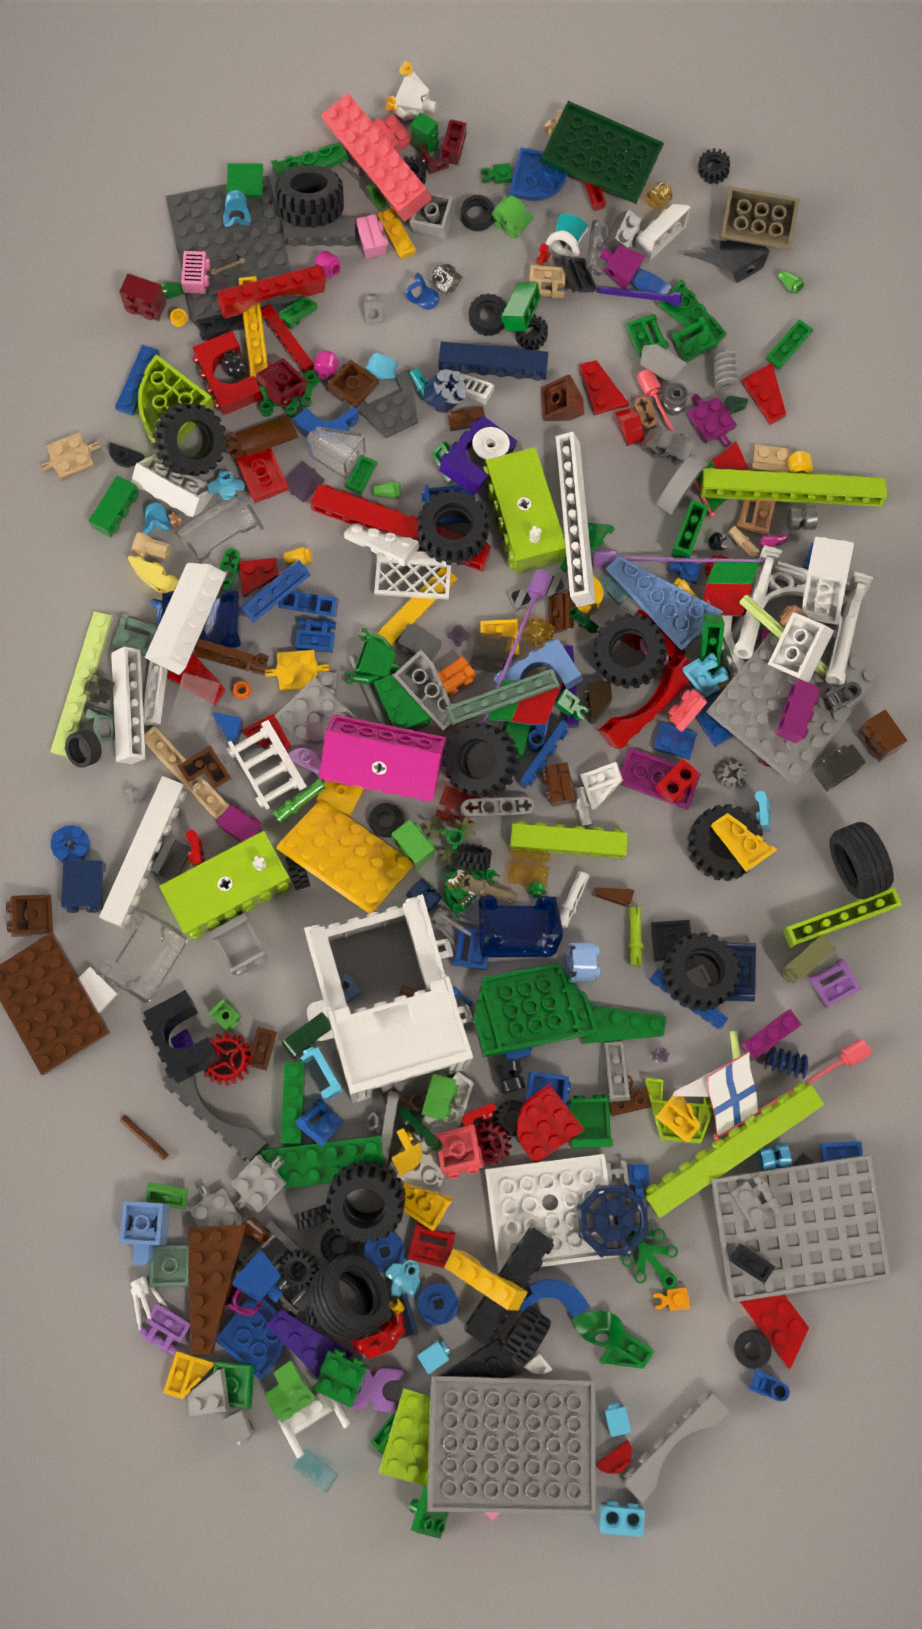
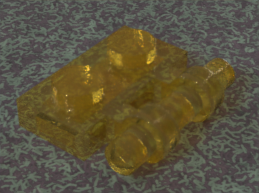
M520 849V851L512 850L511 857L519 859L518 863H510L508 883L529 885L533 882H539L547 887L549 867H543L541 863L542 861L549 862L550 854H543L541 851H537V853L525 852L526 850ZM524 859L536 860L535 866L524 864Z

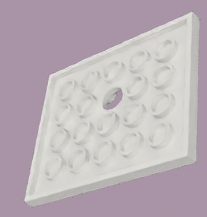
M605 1154L485 1169L498 1273L531 1223L551 1235L554 1240V1247L548 1255L545 1254L541 1261L543 1263L541 1267L619 1257H599V1254L578 1236L579 1213L577 1206L596 1188L595 1185H609ZM605 1193L606 1200H611L610 1193ZM548 1194L554 1195L558 1200L556 1209L552 1211L546 1210L542 1205L543 1198ZM598 1197L589 1208L595 1210L602 1202L601 1199ZM587 1213V1229L593 1227L592 1214ZM610 1215L608 1217L610 1220L608 1224L611 1226L614 1224V1217ZM596 1232L590 1234L600 1245L602 1244L603 1239ZM608 1241L607 1248H618L617 1241Z

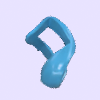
M233 190L226 196L225 212L223 215V223L226 227L232 226L236 222L244 226L251 224V215L247 208L246 197L239 190ZM238 210L242 211L245 217L244 220L240 217H233L230 220L229 214L232 211Z
M158 502L148 505L145 511L146 525L143 528V533H151L154 527H158L162 531L172 530L165 507Z

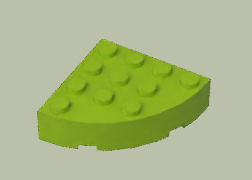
M155 355L148 364L138 393L140 416L152 443H156L155 438H152L153 432L157 430L154 425L156 422L161 421L159 416L162 413H167L166 409L169 407H175L177 404H200L211 410L214 407L212 397L158 355ZM186 422L182 425L177 435L178 446L197 426L195 423Z

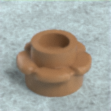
M172 511V514L168 515L172 529H180V525L183 524L180 514H175Z

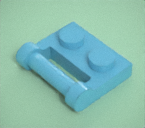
M758 791L755 794V799L760 809V812H756L759 827H762L764 832L772 831L769 799L764 791Z

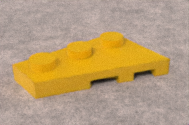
M728 813L711 825L746 872L778 850L774 846H769L759 835L756 836L751 833L745 825Z
M403 1182V1188L406 1193L404 1212L434 1231L454 1198Z

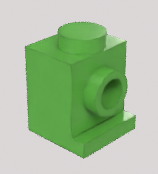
M224 999L209 1012L227 1031L230 1029L234 1030L240 1024L239 1020L242 1018ZM225 1012L229 1013L228 1019H223Z

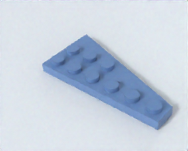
M618 556L605 568L681 651L701 633L703 614L721 615L723 613L722 610L715 608L621 556Z

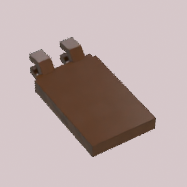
M288 415L242 430L236 434L229 433L224 435L227 436V442L233 440L231 443L225 444L230 452L231 459L242 457L244 454L249 456L298 438Z
M201 639L197 640L194 653L196 657L264 675L269 656L263 653L255 656Z

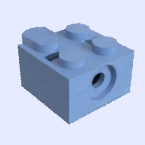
M123 1201L120 1243L133 1244L132 1261L136 1265H148L153 1259L154 1245H166L170 1204Z

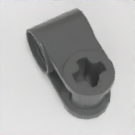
M852 681L827 692L822 697L827 700L831 707L830 711L833 713L859 697L862 689L858 683ZM847 689L852 692L853 696L848 693Z

